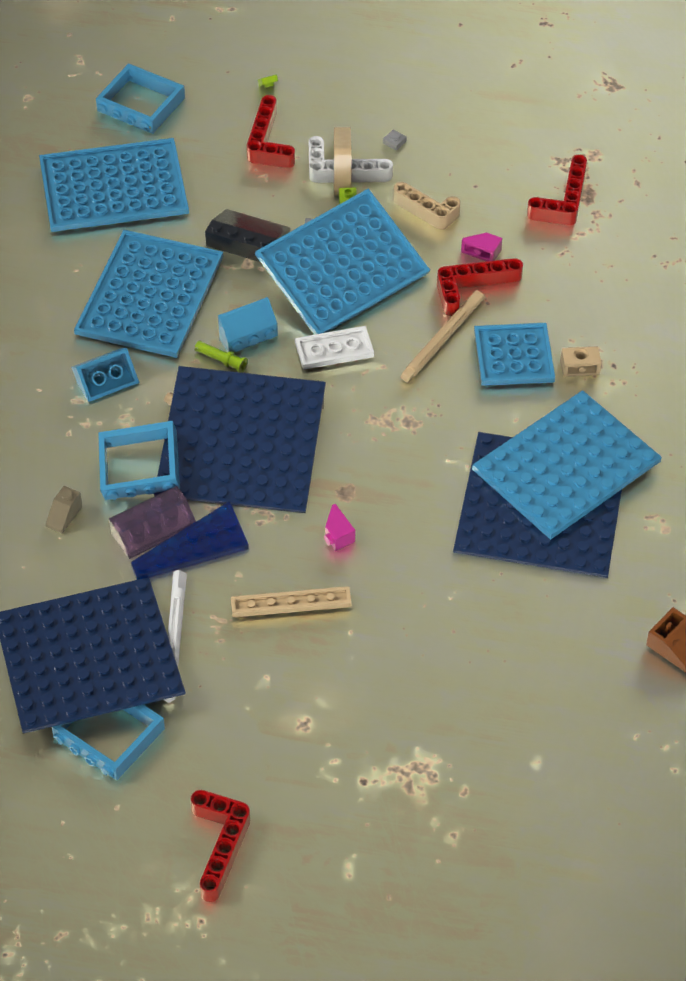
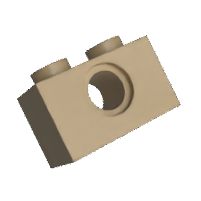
M598 346L562 348L560 361L563 377L600 375L601 358Z

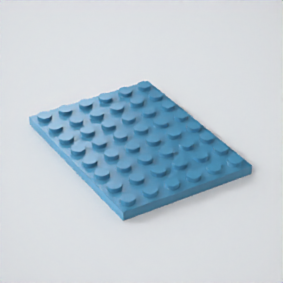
M174 138L39 155L51 232L189 214Z
M369 188L255 252L256 257L314 335L329 332L430 272L429 267Z
M123 230L74 328V334L178 358L224 257L223 251Z
M582 390L474 463L472 470L551 540L660 463L662 457Z

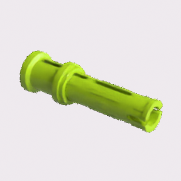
M200 340L195 345L197 347L194 349L196 352L222 362L227 368L232 367L237 372L243 373L247 367L248 359L238 357L234 352L222 351Z

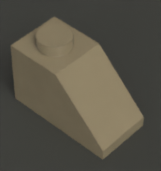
M63 486L53 500L45 526L63 534L82 508L81 493Z

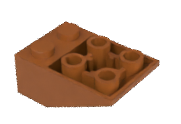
M672 607L649 631L646 646L685 673L686 615Z

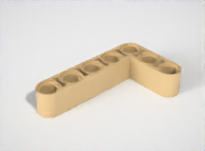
M334 127V196H339V188H351V127Z

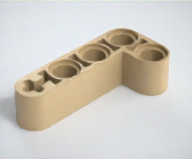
M398 182L394 185V203L438 229L447 228L460 215V199L451 196L442 203H439L407 183Z

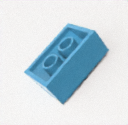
M268 297L218 315L219 340L227 352H238L278 336L277 321Z
M120 348L71 367L76 382L88 402L139 383L127 348Z

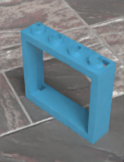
M128 63L96 98L97 111L153 134L185 99L184 85ZM128 81L168 96L151 117L111 101Z
M173 421L98 432L100 491L105 500H116L117 498L135 497L142 494L150 495L155 492H169L170 490L180 489L177 430ZM168 438L170 475L108 485L107 448Z
M145 705L123 709L148 727L115 762L66 730L73 722L53 726L52 732L53 738L58 740V744H64L74 755H80L85 758L89 765L101 769L105 776L108 774L115 780H118L165 729V724L162 716Z

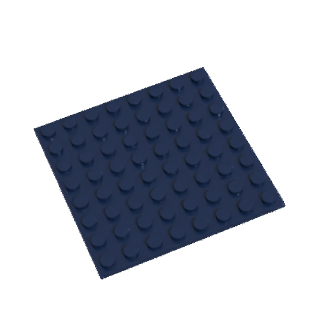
M179 366L168 421H173L177 430L180 489L170 490L169 492H155L154 496L306 513L326 382ZM168 438L164 439L157 477L170 475Z
M478 432L453 552L608 578L622 489L550 540L472 470L474 463L513 437Z
M149 577L0 612V642L23 734L186 694Z

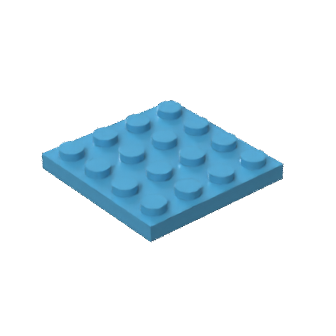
M546 323L474 326L481 386L555 382Z

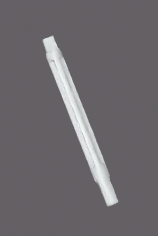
M181 570L173 572L168 638L177 667L179 663L187 574ZM176 697L164 699V701L170 703L173 700H175Z

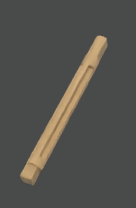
M478 290L473 292L409 363L400 377L402 380L408 383L413 376L417 375L485 299L484 294Z

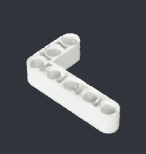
M313 136L309 139V178L315 183H334V159L324 160V140L320 136ZM351 159V182H388L393 177V163L389 159Z

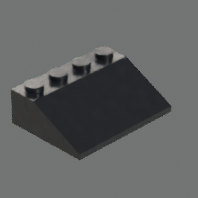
M226 209L212 219L205 230L206 246L260 262L255 252L289 233L290 227Z

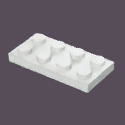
M366 326L295 338V345L303 370L374 357V350Z

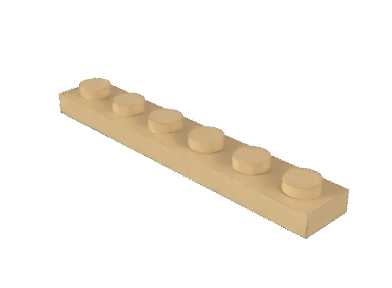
M349 586L231 597L232 618L351 607Z

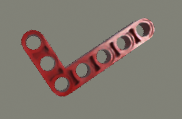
M266 95L261 100L247 142V160L255 164L291 168L295 165L294 147L268 142L277 114L276 97Z
M574 155L572 157L564 201L539 197L529 199L527 217L529 219L562 225H574L576 223L586 173L587 158L585 156Z
M513 258L440 267L437 273V288L444 313L448 316H453L460 308V295L458 291L460 288L520 281L522 279L523 262L520 259Z
M197 790L191 795L192 813L197 817L224 825L200 880L202 899L207 902H214L222 892L250 825V809L244 802L205 790ZM236 832L237 834L230 835L229 833ZM223 850L229 851L228 853H222ZM216 868L222 869L221 871H214ZM214 887L212 890H207L206 888Z

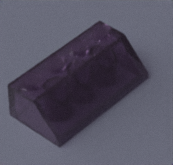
M177 486L109 518L110 532L129 559L197 526L187 499Z

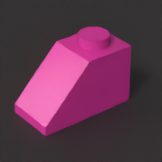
M487 232L465 237L462 239L461 253L486 262L495 261L502 250L503 238Z
M333 504L325 526L324 539L327 545H331L335 551L355 542V529L338 506Z

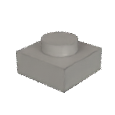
M394 129L383 138V144L396 151L407 141L405 135Z

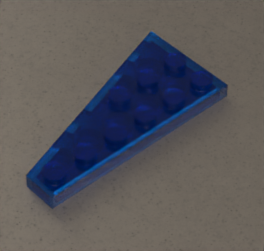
M229 501L133 560L131 568L136 580L147 577L151 578L249 549V544Z

